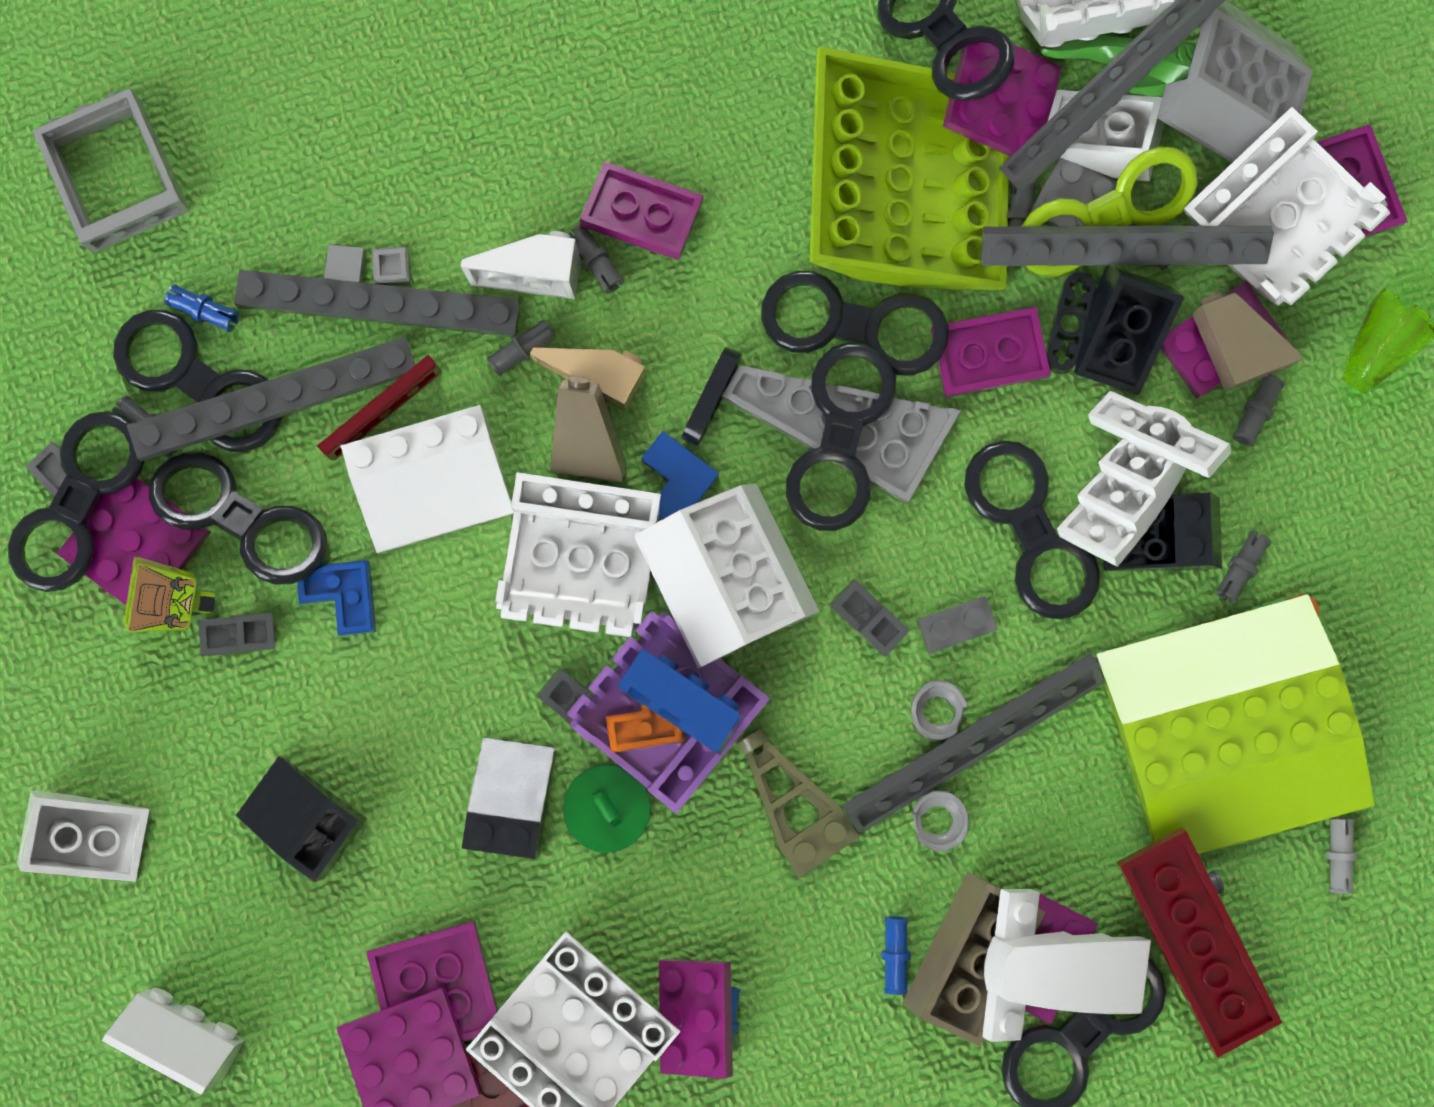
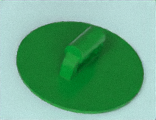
M599 765L587 769L574 779L566 792L563 803L565 824L573 838L590 850L610 853L625 849L642 835L648 824L650 800L646 788L619 766Z

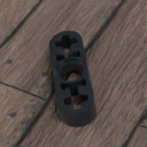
M1076 272L1071 274L1065 280L1060 290L1046 346L1050 371L1056 374L1069 372L1077 362L1092 297L1096 290L1095 281L1087 273ZM1080 282L1082 283V289L1087 291V293H1083L1080 296L1077 306H1072L1070 304L1073 302L1075 291L1070 289V287ZM1066 314L1074 315L1079 320V329L1075 332L1065 331L1060 324L1061 317ZM1063 340L1070 341L1065 350V356L1069 357L1070 360H1066L1063 365L1058 364V358L1053 356V353H1057L1061 349Z
M728 347L724 348L686 424L681 439L699 446L722 400V395L738 368L742 358L741 353Z

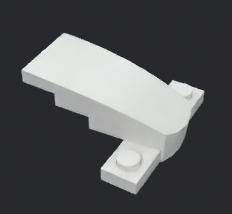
M1109 391L1088 414L1089 420L1092 425L1123 439L1099 461L1101 472L1077 495L1080 504L1061 523L1057 530L1061 538L1117 567L1156 519L1175 490L1186 468L1210 478L1231 454L1230 443L1192 427L1183 416L1173 410L1157 406L1146 407Z
M1001 889L995 936H993L989 945L984 965V978L988 994L983 1038L991 1042L1021 1040L1026 1005L1082 1013H1142L1151 940L1141 936L1110 937L1103 933L1071 935L1064 931L1035 935L1040 893L1032 889Z

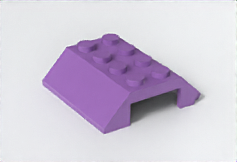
M651 611L635 630L642 637L638 641H635L632 637L628 638L612 658L618 666L612 670L606 665L588 687L594 693L591 699L582 694L567 712V715L573 719L569 725L589 743L592 742L643 784L651 794L677 814L770 698L721 659L698 669L675 620L663 611L659 616ZM641 649H644L656 658L660 654L666 656L679 665L676 670L687 679L691 674L695 675L710 685L707 689L708 693L717 699L724 694L741 706L737 712L744 717V720L721 755L682 731L683 742L611 753L606 716L642 711L640 702L617 687Z

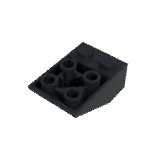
M1211 492L1171 495L1148 530L1117 567L1103 560L1104 571L1222 569L1220 497Z
M282 756L277 757L235 815L284 861L313 882L325 879L367 820L365 816Z

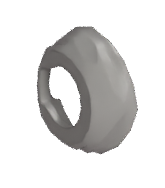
M948 681L926 683L912 699L911 715L913 724L920 734L930 740L942 741L957 734L964 710L967 707V701L959 688ZM942 697L951 706L955 707L954 718L950 724L934 725L928 722L923 711L925 703L930 698Z
M931 791L923 795L914 806V827L918 841L924 846L935 851H948L958 846L965 839L968 830V813L964 804L957 796L947 791ZM934 806H942L950 812L952 825L943 834L935 835L930 832H924L921 825V815Z

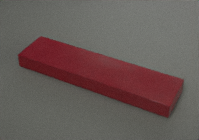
M428 354L319 443L317 447L327 458L335 461L343 454L341 445L361 440L442 374L441 369Z

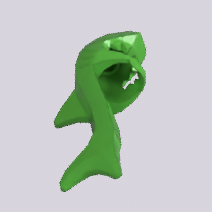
M1100 34L1093 40L1075 39L1065 41L1061 46H1045L1041 51L1045 57L1089 59L1107 66L1134 39ZM1183 42L1179 44L1173 52L1166 55L1149 71L1144 79L1140 80L1127 93L1163 97L1166 84L1188 78L1196 43Z

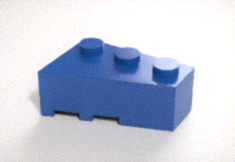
M641 649L617 687L721 755L744 720V717L737 712L741 706L724 694L717 699L707 692L710 685L693 674L687 679L676 671L679 665L666 656L660 654L656 658L644 649Z

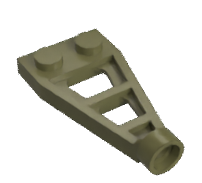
M760 727L736 744L747 757L778 847L800 878L858 839L859 835L841 808L770 744ZM763 744V751L760 754L755 755L751 753V751ZM774 766L782 767L794 781V787L780 797H775L772 794L765 780L766 772ZM796 796L805 797L819 811L818 819L800 832H794L789 828L784 815L785 804Z

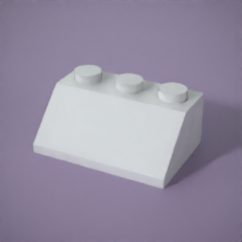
M152 988V990L147 989L137 993L107 1031L102 1041L201 1095L223 1081L245 1041L236 1035L237 1030L222 1022L214 1024L205 1019V1013L194 1006L185 1005L183 1007L173 1002V996L165 990Z

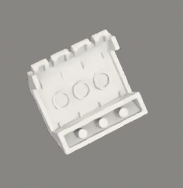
M1017 0L1021 20L1040 46L1058 47L1065 41L1075 39L1093 40L1100 34L1110 32L1122 34L1132 31L1135 27L1149 26L1175 0Z
M1293 107L1283 114L1183 209L1194 226L1271 225L1274 236L1267 264H1237L1228 266L1246 281L1256 293L1277 306L1283 301L1289 305L1294 304L1310 289L1309 284L1306 282L1307 279L1316 283L1338 263L1337 259L1333 256L1335 253L1344 257L1365 238V234L1361 231L1362 228L1371 232L1390 215V211L1386 208V196L1371 182L1365 188L1358 183L1314 140L1318 131Z
M517 472L511 504L514 516L503 581L499 580L495 600L497 603L496 609H501V618L526 622L528 614H534L533 623L563 627L564 620L568 619L570 620L571 629L599 633L600 625H607L606 634L632 637L633 629L636 630L643 620L651 570L634 535L658 522L661 494Z

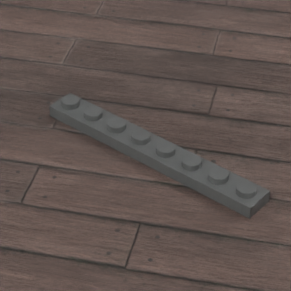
M1175 0L999 169L1022 192L1049 165L1061 157L1066 149L1082 134L1090 130L1093 124L1111 107L1115 106L1132 87L1144 79L1149 71L1166 55L1173 52L1177 45L1195 28L1199 27L1225 0Z
M1271 225L983 227L980 262L981 266L1267 264L1274 231Z
M239 270L234 302L239 308L509 337L517 336L521 304L518 299Z
M404 337L127 425L137 459L141 462L398 380L415 366V362L407 339Z
M1089 653L1081 659L1073 661L1065 669L1048 679L1042 680L1034 688L1021 696L1011 699L1006 705L987 717L980 718L974 725L955 736H951L943 744L917 757L912 763L899 771L886 776L881 782L865 792L855 795L842 806L858 834L871 828L1103 685L1104 680L1097 660Z

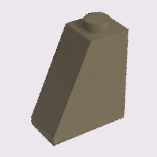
M1221 292L1207 296L1200 300L1202 305L1192 313L1225 392L1287 369L1302 360L1300 352L1235 292L1224 297Z
M572 376L568 380L563 379L558 388L550 472L622 482L626 471V461L600 385L590 383V379L580 376Z

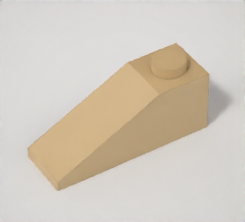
M533 348L530 352L535 363L567 380L572 376H580L590 379V383L599 384L604 399L625 411L646 376L645 367L641 365L642 359L628 351L620 354L614 350Z

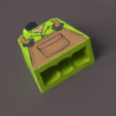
M134 557L123 624L127 632L188 629L192 612L212 614L215 604V593L195 590L197 579L189 571L141 557Z

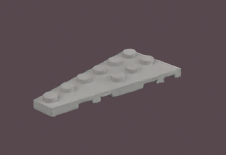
M742 365L738 367L725 389L722 399L812 450L821 445L827 417L816 406L811 392L812 380L783 376L781 373ZM826 384L829 399L837 407L845 411L859 412L868 409L880 396L879 393ZM894 398L889 410L877 421L862 426L855 456L865 465L871 484L907 504L961 410L931 406L929 403L911 402ZM833 461L834 463H836V464L840 465L841 467L847 469L844 465L839 464V463Z

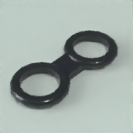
M879 0L877 18L884 31L895 38L911 40L924 37L937 53L932 62V80L938 91L948 98L960 101L981 99L996 91L1008 79L1015 64V47L1010 38L996 27L979 25L967 28L953 12L957 0H941L938 7L929 16L912 23L899 22L892 17L893 6L896 0ZM979 42L989 43L998 48L999 60L996 67L982 80L970 84H960L953 82L947 77V67L951 58L960 49L969 44Z
M794 271L777 279L768 288L762 301L761 321L766 334L777 346L793 353L813 352L825 347L833 339L865 343L883 353L891 362L895 375L913 376L929 370L938 362L948 344L949 326L943 311L931 299L918 293H897L884 298L874 308L843 302L839 289L826 276L814 271ZM797 286H811L820 290L827 297L830 304V317L825 327L817 334L807 338H795L786 334L778 326L775 318L776 306L780 297L789 289ZM900 308H914L923 312L931 320L934 328V340L930 349L921 357L911 361H901L890 357L881 348L878 340V331L883 319L892 311Z
M146 310L133 315L121 326L114 340L113 358L119 374L131 386L143 391L163 392L177 387L196 402H201L220 396L227 388L238 384L252 386L269 380L266 376L252 370H231L218 374L197 359L198 344L192 328L181 316L167 310ZM151 325H166L172 328L178 334L182 344L181 357L177 365L170 372L159 377H146L139 374L132 366L129 357L130 345L135 335L143 328ZM282 417L263 422L262 426L251 435L245 437L223 435L210 439V441L215 446L229 452H249L262 447L275 435Z
M846 342L831 348L818 360L812 373L811 392L816 406L827 417L820 447L805 452L793 463L786 478V498L795 516L803 524L818 531H837L851 526L864 514L870 501L871 480L865 465L855 454L862 426L877 421L889 410L896 395V375L891 362L883 353L865 343ZM848 357L862 358L871 362L878 370L882 380V389L878 400L870 408L859 412L845 411L837 407L829 399L826 391V377L830 368L838 361ZM822 461H835L844 465L853 474L857 485L853 504L844 513L833 517L820 516L812 512L804 504L800 494V482L804 473L812 465Z
M110 411L89 413L75 421L65 433L60 448L61 467L66 477L49 507L39 508L19 521L12 530L7 546L11 568L16 577L28 587L43 592L65 590L79 582L90 569L95 550L93 535L87 525L89 518L102 495L116 494L131 486L141 474L145 461L140 462L137 459L127 425L133 422L124 415ZM110 426L117 428L125 435L129 443L130 455L127 465L120 474L111 479L100 481L90 479L82 472L77 462V450L80 441L88 432L97 427ZM55 521L64 523L73 531L77 539L78 551L75 561L67 571L58 576H39L30 568L25 558L27 539L35 528L44 523Z
M1002 440L988 444L973 455L965 471L964 487L969 503L979 515L994 523L1008 524L1023 551L1016 563L1015 583L1020 598L1028 608L1044 618L1063 620L1079 615L1091 605L1099 590L1100 571L1095 556L1057 535L1042 507L1048 495L1049 477L1044 462L1036 452L1020 442ZM1002 455L1014 456L1023 461L1031 470L1034 480L1033 492L1028 502L1019 508L1011 510L999 509L990 504L982 495L979 485L980 472L984 465L992 458ZM1052 549L1064 550L1074 555L1081 563L1085 575L1084 587L1079 596L1072 602L1063 605L1050 604L1041 599L1033 590L1030 581L1031 567L1035 559L1043 552Z
M184 452L170 457L156 469L149 482L148 499L154 513L166 524L181 530H201L212 525L219 527L240 540V554L246 568L258 579L274 585L297 583L309 578L320 568L327 553V535L321 522L309 511L293 505L273 506L263 510L260 506L236 493L237 483L231 469L219 458L203 452ZM202 468L212 472L219 479L221 495L218 501L207 511L198 514H184L175 511L166 503L164 488L169 479L181 470ZM278 521L297 523L304 527L312 538V549L308 557L301 564L289 569H277L266 565L258 558L255 551V542L259 533L268 525Z
M1150 957L1148 959L1146 977L1150 993L1142 1013L1137 1014L1133 1018L1119 1020L1110 1018L1106 1014L1074 1012L1059 1028L1048 1025L1027 1028L1022 1032L1021 1040L1010 1042L1004 1052L1001 1073L1004 1087L1016 1104L1021 1107H1072L1079 1101L1087 1088L1089 1077L1087 1058L1110 1034L1125 1036L1140 1033L1156 1021L1164 1008L1166 988L1163 974L1153 959ZM1043 1041L1057 1043L1065 1048L1073 1064L1072 1081L1067 1089L1057 1097L1048 1099L1036 1098L1025 1092L1019 1083L1017 1075L1018 1061L1025 1049L1034 1043Z

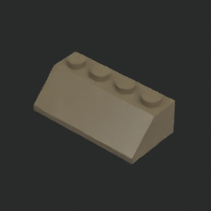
M967 871L902 1005L920 1019L980 1047L984 1040L982 1034L988 994L984 978V965L989 945L993 936H995L1001 888ZM1039 908L1037 911L1035 933L1046 913Z

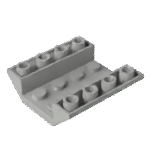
M1225 0L1199 26L1201 30L1188 78L1166 84L1157 118L1233 163L1291 107L1301 115L1313 71L1293 44Z

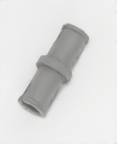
M1336 817L1329 818L1330 850L1326 851V858L1330 859L1329 892L1346 894L1347 891L1348 894H1353V861L1357 860V852L1353 851L1354 819L1338 817V819Z

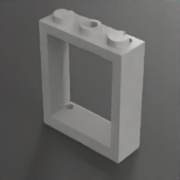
M131 88L122 90L119 93L112 92L106 99L95 104L82 105L74 113L63 118L50 119L48 124H43L42 127L32 131L78 239L93 254L190 211L143 102ZM134 116L166 191L92 224L60 147Z

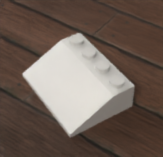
M481 405L341 445L351 484L376 553L378 554L514 514V511L511 509V498L488 418Z

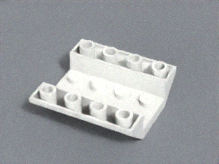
M757 484L740 485L686 507L634 535L698 669L729 655L751 642L786 626L794 625L820 612Z
M566 931L466 1048V1051L530 1107H615L653 1060L657 1061L680 1033V1030Z

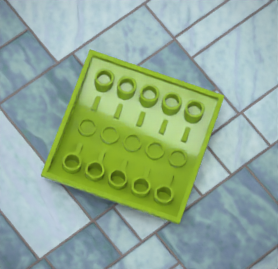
M825 47L817 48L810 263L862 281L917 289L1005 290L1007 266H981L980 251L983 227H1008L1009 179L999 167L1009 159V155L942 127L949 98L936 88L932 80V68ZM947 71V77L954 81L955 73Z
M1308 594L1095 654L1152 843L1182 827L1187 831L1197 853L1201 854L1375 806L1363 736L1340 663Z

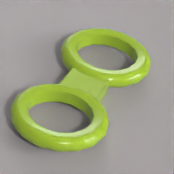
M1156 147L1142 152L1127 164L1119 175L1115 190L1088 204H1084L1076 199L1066 198L1043 203L1029 214L1022 226H1041L1050 218L1059 215H1073L1082 221L1083 226H1128L1132 223L1137 226H1159L1172 221L1183 213V209L1194 198L1198 185L1197 168L1189 155L1177 148ZM1160 163L1177 166L1181 171L1182 182L1178 193L1171 202L1163 208L1154 211H1141L1133 206L1131 191L1134 182L1142 172L1150 166ZM1081 265L1025 266L1028 270L1040 276L1058 277L1073 272Z

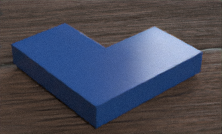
M663 431L641 458L642 462L668 480L659 493L661 494L660 520L698 503L719 476L717 471Z
M363 560L321 565L309 578L297 582L299 604L335 601L337 632L339 636L376 632L370 561Z

